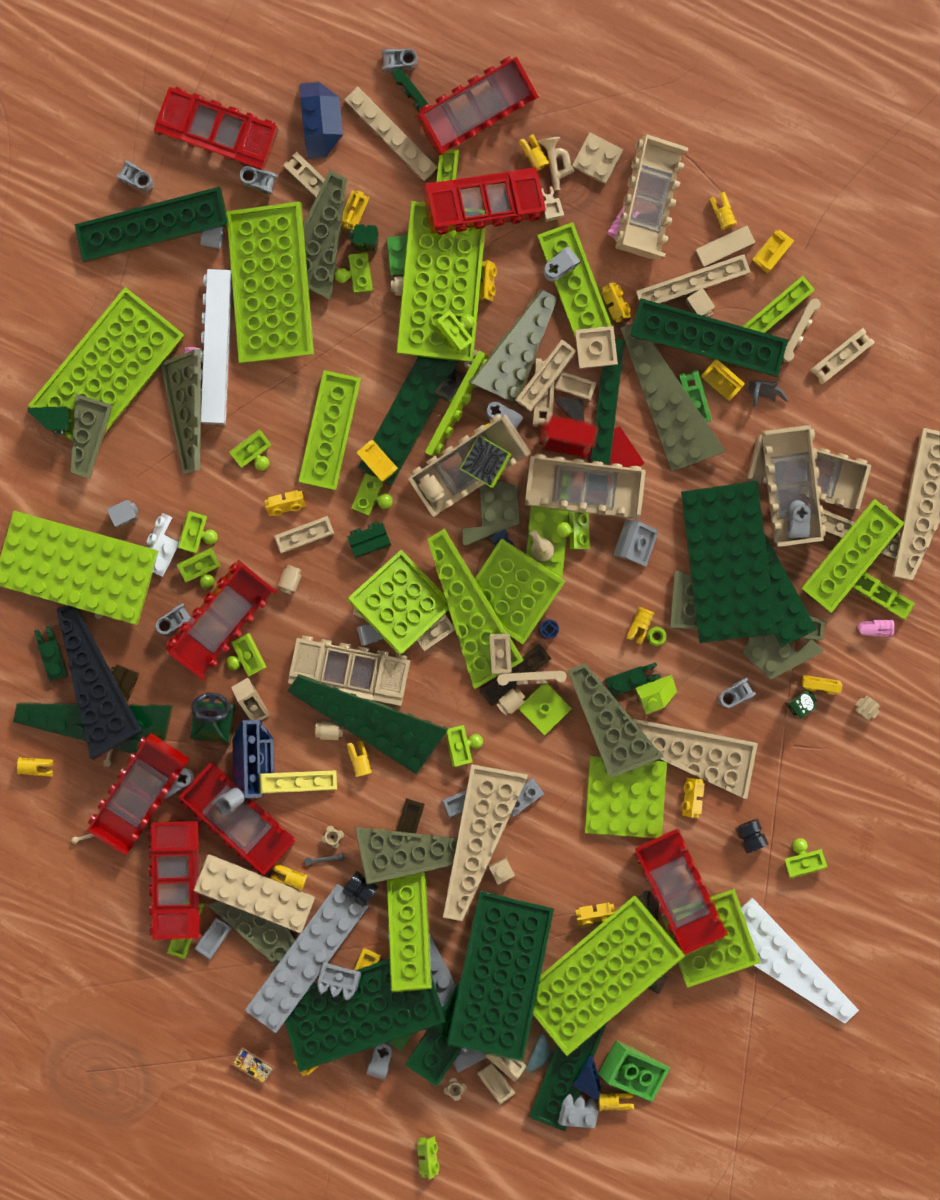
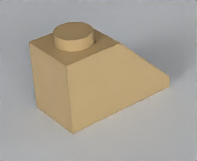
M249 678L231 687L238 703L250 720L261 721L270 716Z

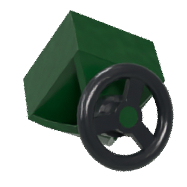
M205 693L196 697L191 705L193 718L190 739L231 743L235 704H230L224 696L217 693Z

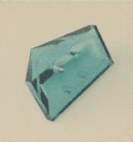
M542 1032L527 1063L526 1071L532 1072L550 1062L553 1055L546 1036Z

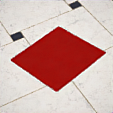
M620 426L616 427L613 434L610 466L611 464H621L625 468L642 466L644 464L643 459ZM592 448L587 455L589 463L591 462ZM608 476L607 488H609L610 476Z

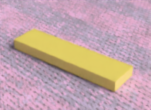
M336 770L259 774L260 793L337 790Z

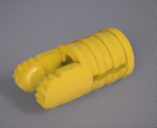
M534 134L528 137L533 148L532 150L525 139L519 140V144L531 166L540 171L548 166L549 162L546 156H544Z
M724 191L720 193V198L724 205L722 208H719L714 197L709 198L721 230L731 228L737 224Z
M638 607L626 638L632 640L640 627L636 642L642 644L655 613Z
M363 740L357 741L360 754L358 757L352 743L346 744L352 766L354 767L355 777L372 773Z
M19 757L17 774L52 777L53 771L51 769L39 768V766H52L53 760Z
M280 864L274 865L273 869L283 875L272 873L270 879L299 891L303 890L308 875Z
M629 1092L615 1094L600 1093V1098L598 1099L599 1111L634 1110V1104H619V1099L633 1098V1094Z

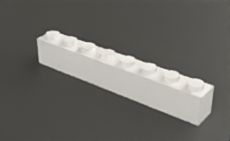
M207 269V275L204 274V286H207L206 294L203 293V305H206V313H202V324H205V332H201V343H204V351H201V362H203V370H201V381H203L201 389V423L226 425L232 274L231 270Z

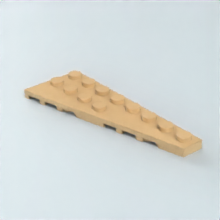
M922 428L903 520L904 525L901 530L892 577L909 581L913 580L940 522V431Z
M633 719L664 756L660 758L661 760L747 799L758 743Z
M471 765L444 918L463 921L527 780V774Z

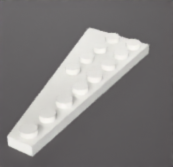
M752 897L741 907L761 963L754 966L843 1023H846L859 1011Z

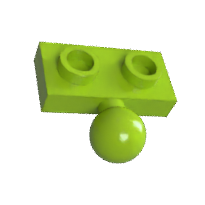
M368 254L348 255L350 271H347L345 268H338L334 274L335 280L338 283H345L351 278L353 294L373 291Z
M449 310L434 322L457 353L474 341L465 330L471 329L475 324V320L470 314L461 316L460 321H458L451 310Z
M258 429L229 451V453L241 468L254 459L256 469L264 471L269 467L270 463L267 457L260 454L272 444L262 431Z
M365 473L351 509L370 516L376 502L382 509H388L392 506L393 499L388 494L380 496L379 493L383 483L379 478Z
M187 511L177 548L197 553L201 539L208 545L217 542L218 535L214 530L203 531L207 516Z
M569 511V524L566 522L558 524L556 528L557 534L560 537H568L570 535V549H590L589 514Z
M210 548L178 563L177 567L185 582L200 576L201 587L211 589L215 584V579L212 575L207 574V572L220 567V563L213 549Z
M250 633L231 642L238 657L233 655L227 658L226 666L229 670H238L242 663L249 677L267 668Z
M464 725L448 728L445 734L452 767L472 763L469 747L472 749L481 748L483 738L479 734H473L467 740Z
M802 838L794 840L792 844L793 850L799 855L784 859L790 879L827 869L822 849L806 853L808 844Z

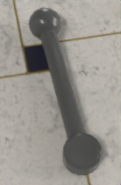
M339 853L337 856L315 859L308 857L304 862L306 865H311L315 862L336 859L342 861L344 854Z

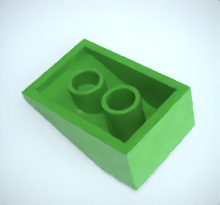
M616 1040L598 1075L612 1086L653 1102L670 1067Z

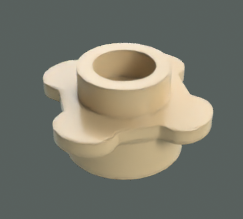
M328 826L326 828L327 832L322 836L321 840L323 843H328L333 848H337L340 839L344 837V833L342 830L334 829L333 826Z
M451 1078L448 1087L444 1088V1093L455 1101H459L463 1091L467 1089L466 1084H461L456 1078Z

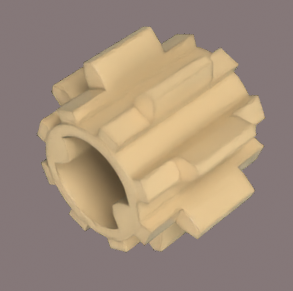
M865 696L864 699L860 698L856 703L857 708L855 711L867 721H870L871 718L875 719L880 712L878 710L880 705L869 696Z

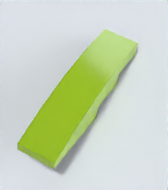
M865 572L852 587L858 593L905 621L915 606L913 601L898 594L897 591Z

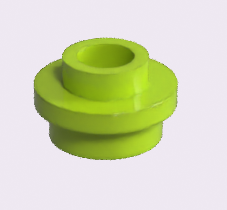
M653 627L649 630L647 639L650 644L660 646L666 641V632L660 627ZM654 633L660 634L659 640L653 638Z

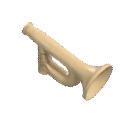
M560 137L538 140V143L545 147L548 154L554 191L561 190L559 179L574 173L568 152L562 148L555 149ZM557 156H561L563 159L564 169L561 171L557 169Z
M533 530L529 534L534 542L531 553L536 560L547 561L553 556V544L547 539H542L537 531Z

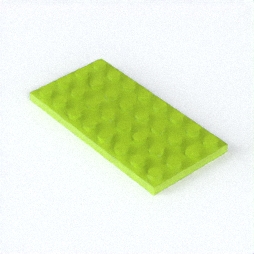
M301 202L226 211L229 221L227 226L239 363L244 364L314 355Z
M411 201L396 354L472 363L485 228H467L464 232H456L454 230L444 235L431 234L424 202ZM464 208L466 217L485 215L484 210ZM449 310H451L458 321L465 314L472 315L475 320V324L471 329H465L474 341L458 353L434 323Z
M124 287L28 406L31 408L60 406L70 408V431L65 432V436L73 441L75 394L111 404L113 409L107 424L106 433L185 335Z
M13 511L0 556V586L138 625L159 551Z
M634 895L541 975L533 1015L566 1056H568L686 955L683 954L676 943L636 895Z

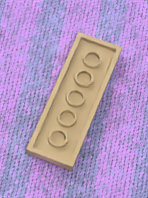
M210 854L206 857L193 889L197 893L297 933H302L315 900L314 896Z

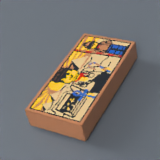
M241 1047L232 1062V1065L265 1084L274 1069L273 1065L244 1047Z

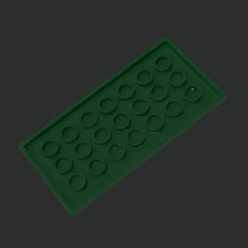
M758 481L682 491L681 496L699 643L777 634Z
M483 891L478 892L446 1045L519 1062L524 1061L554 908Z
M390 959L355 970L361 972L357 991L348 1000L344 998L343 988L337 996L333 997L330 989L331 985L322 994L318 989V983L311 985L285 1020L299 1072L447 1023L432 973V989L392 992Z

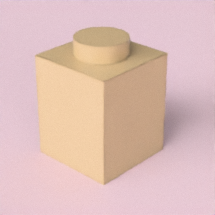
M703 288L685 300L692 313L710 317L713 314L712 310H714L715 305Z
M506 857L489 865L497 884L515 876Z

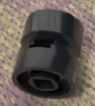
M758 819L748 821L735 828L739 838L743 839L742 845L746 853L759 850L769 844L765 834L760 833L762 827Z
M356 871L342 891L350 897L355 896V900L362 906H365L378 889V886L374 883L366 884L365 876Z

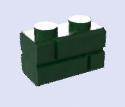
M356 224L354 230H350L351 245H354L357 251H365L367 249V251L376 252L378 250L379 233L376 225H367L365 227V225Z
M378 521L369 524L368 529L361 531V528L350 531V536H347L356 559L391 546L384 524H379Z

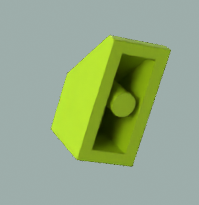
M672 675L636 688L640 703L646 714L665 708L677 693Z

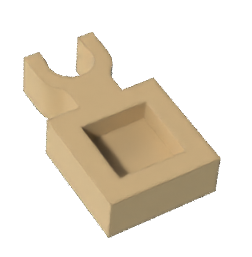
M549 187L548 191L550 194H545L542 188L546 207L543 215L545 222L562 219L564 212L560 199L553 198V187Z

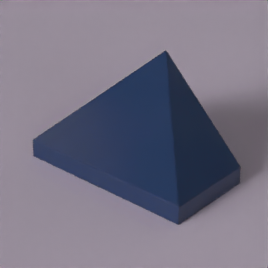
M591 1055L586 1060L573 1086L591 1097L599 1099L601 1083L593 1055Z

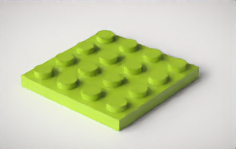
M501 538L475 577L476 582L507 633L522 644L525 643L566 582V580L503 538Z
M402 550L394 555L347 599L352 607L399 656L449 610L445 595Z
M590 756L585 833L647 838L662 836L667 762L653 761L610 778L602 757Z
M735 889L711 896L728 935L686 954L678 962L687 988L761 963ZM699 900L673 909V913L678 921L703 909L704 906L702 901ZM662 916L668 935L674 942H677L675 934L671 935L667 924H669L667 917Z

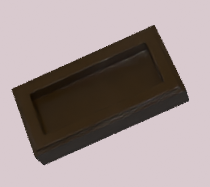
M406 798L397 832L416 834L424 803Z

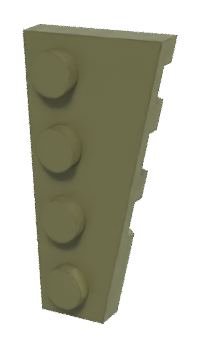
M75 394L76 404L74 410L75 421L71 473L90 479L113 405Z

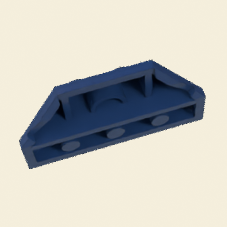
M320 82L301 83L300 97L307 159L327 158L343 136L340 98Z
M242 720L232 739L233 779L238 789L243 793L244 798L262 797L264 793H260L259 774L274 773V738L260 720Z

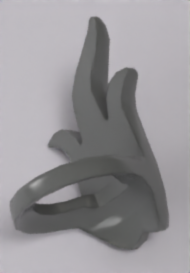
M754 380L749 382L750 386L748 389L754 396L752 407L757 406L759 396L770 397L775 402L776 395H778L784 401L789 402L784 391L777 387L778 381L765 382Z

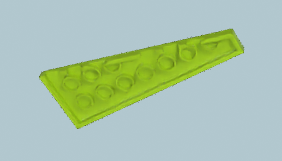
M444 528L427 540L438 570V576L442 583L455 631L459 638L468 673L472 680V686L476 689L502 674H492L490 634L508 633ZM510 638L511 667H514L523 662V658Z

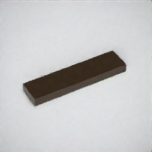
M538 644L522 657L523 662L512 667L511 673L535 672L551 660V657ZM495 678L481 689L480 692L492 706L510 689H514L518 685L516 681H509L503 686Z

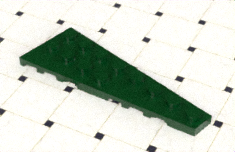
M301 674L297 675L288 689L289 693L414 774L418 773L448 731V728L445 726L442 727L433 724L432 721L416 718L409 713H402L394 710L395 708L370 699H363L354 693L350 694L341 691L337 687L319 683L320 681Z
M17 703L14 723L86 741L80 709L77 703ZM129 705L143 732L114 749L137 754L140 749L137 745L143 737L147 738L151 733L166 742L173 705Z

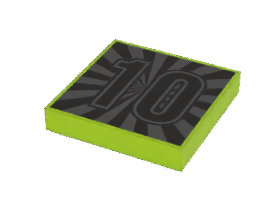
M478 435L460 469L493 488L512 454Z

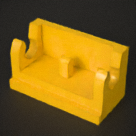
M776 230L752 261L766 273H769L794 240L781 230Z
M714 360L700 376L727 401H730L745 384L719 360Z
M370 440L356 452L382 483L398 470L395 464L373 440Z

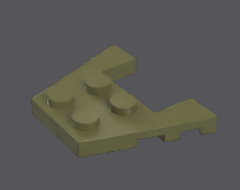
M459 471L460 488L475 479L470 474ZM497 480L493 488L486 484L479 487L482 527L462 528L463 546L520 524L517 485Z
M771 634L749 637L742 653L771 680L815 657L824 650L812 638L798 652L789 644L781 648L776 636Z

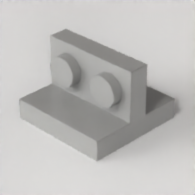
M625 519L613 555L647 567L659 531L640 521Z

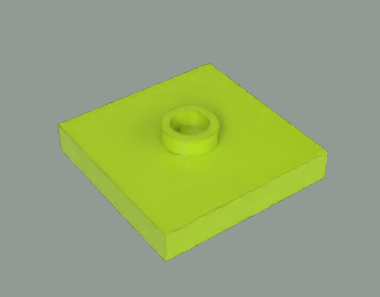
M543 683L518 709L543 735H546L572 708L547 683Z

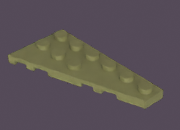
M194 349L166 360L161 364L183 475L200 471L201 349Z
M355 827L366 884L453 865L458 838Z

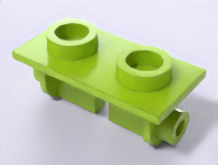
M435 1136L427 1140L426 1137L418 1138L419 1142H417L418 1156H425V1159H419V1174L422 1175V1178L428 1177L432 1179L439 1172L436 1154L438 1145L435 1142Z

